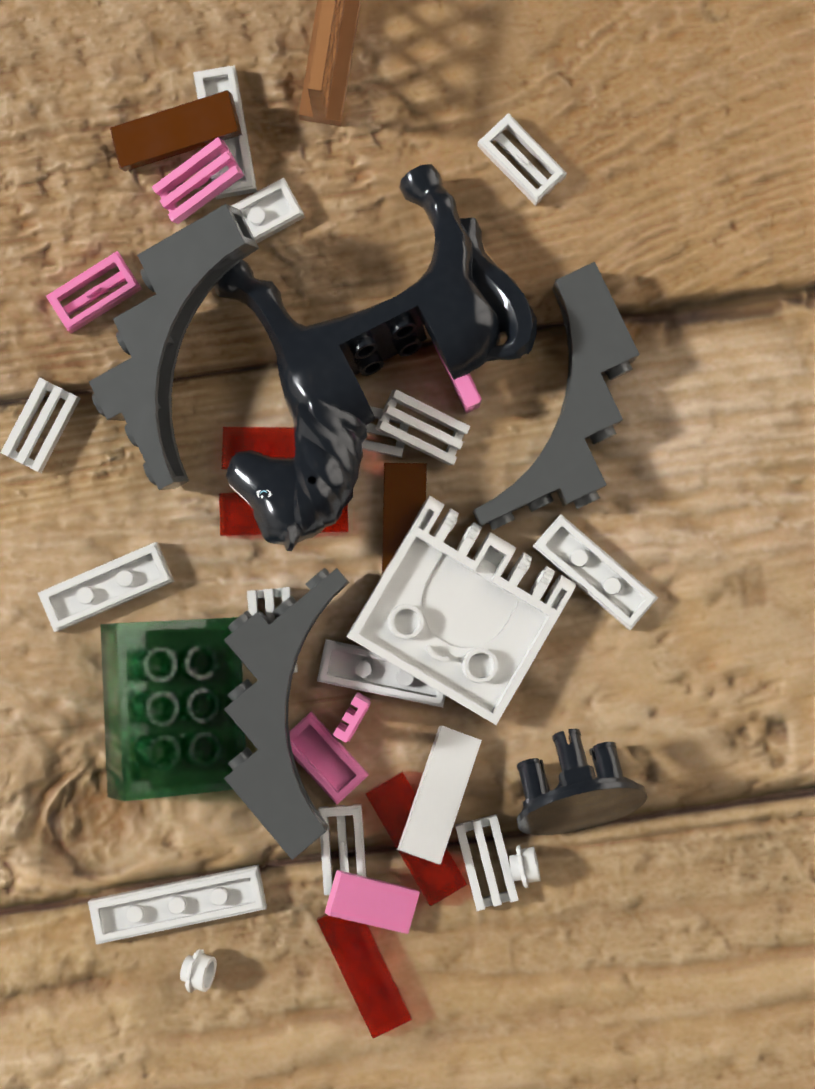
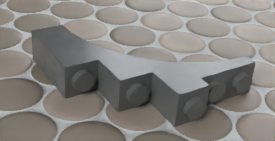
M228 204L222 205L137 255L143 266L140 270L142 279L146 286L156 294L113 318L118 329L116 333L118 343L125 353L131 355V358L89 381L94 392L92 400L99 413L105 416L107 420L126 421V434L131 443L139 448L145 460L143 464L145 474L152 484L157 485L159 490L176 489L189 482L180 459L172 420L174 370L186 330L207 294L223 275L241 260L259 249L241 210Z
M595 262L557 279L553 285L552 290L561 310L568 346V378L560 415L551 437L531 467L513 485L497 497L474 509L473 514L478 525L481 527L489 524L491 529L495 530L514 521L515 517L512 512L528 505L531 512L554 502L551 496L554 492H557L563 507L574 502L576 508L579 509L600 499L597 491L607 485L585 440L590 438L594 445L617 434L614 426H617L623 418L602 376L607 374L609 380H613L633 370L630 363L634 362L640 354Z
M326 568L322 569L305 584L310 589L308 593L298 601L291 596L272 612L277 618L272 623L262 611H258L252 616L247 610L228 626L232 633L224 639L258 680L252 684L249 679H246L228 694V697L233 702L224 710L258 750L253 753L247 747L231 760L228 765L233 771L224 779L292 860L323 835L328 828V824L317 811L305 790L297 770L290 742L288 716L292 676L306 637L319 615L331 600L350 583L337 568L331 573Z

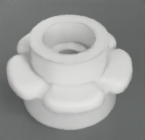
M517 845V854L509 855L512 877L514 881L522 880L523 886L529 888V883L541 881L536 851L534 847L521 849V845Z
M198 949L193 956L188 955L185 958L180 971V979L186 982L185 987L188 992L192 993L193 990L208 991L216 973V958L204 954L203 949Z

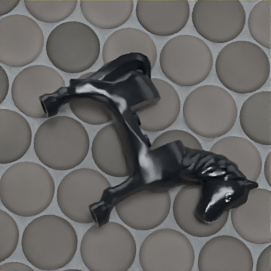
M432 164L420 165L410 170L400 182L399 188L405 199L424 208L434 228L435 244L432 260L427 271L416 283L397 296L342 317L304 326L297 323L288 314L282 302L281 292L272 281L254 278L251 267L244 260H241L223 275L213 287L219 297L244 303L256 314L276 352L284 399L294 422L295 457H272L253 450L236 452L229 462L226 478L230 487L253 508V515L263 538L272 544L285 545L286 551H292L297 543L312 538L322 532L325 527L335 524L339 520L343 508L353 498V488L358 479L359 468L363 458L362 443L367 437L366 426L375 420V416L355 375L359 373L363 376L372 375L383 367V361L397 354L401 357H406L417 352L422 346L421 342L427 339L425 328L454 380L476 370L487 361L520 359L523 355L529 354L532 351L537 335V317L530 303L516 282L486 254L482 243V231L476 218H459L456 201L443 187L440 173ZM502 332L506 334L507 340L504 344L499 345Z

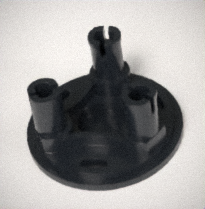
M568 729L570 744L567 743L564 731H560L552 736L562 770L558 775L559 784L554 790L550 791L542 759L532 758L517 764L525 800L522 802L523 809L516 820L518 829L523 833L531 835H556L597 827L622 818L640 808L647 800L646 789L643 785L623 776L615 742L599 743L589 749L596 771L595 775L593 766L587 763L580 730Z

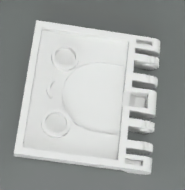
M429 495L346 637L497 725L571 597L576 583L563 575H559L547 593L544 602L540 601L554 576L555 571L546 566L541 570L535 579L530 593L525 592L517 586L528 571L532 557L523 552L510 571L507 580H505L501 575L516 550L515 546L489 532L478 548L473 560L467 557V554L482 529L475 522L465 530L457 550L445 544L444 540L454 528L459 515L458 512L451 508L438 526L434 536L430 535L429 532L440 515L444 504Z

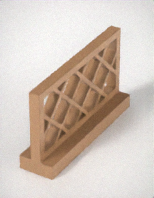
M317 0L299 110L300 120L341 126L362 0Z

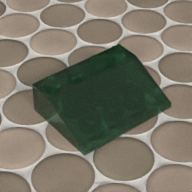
M238 617L100 624L107 797L120 801H132L233 790L224 778L233 771L228 763L246 749V738L244 732L224 709L233 702L228 697V694L243 682L242 661L224 639L232 633L228 626Z

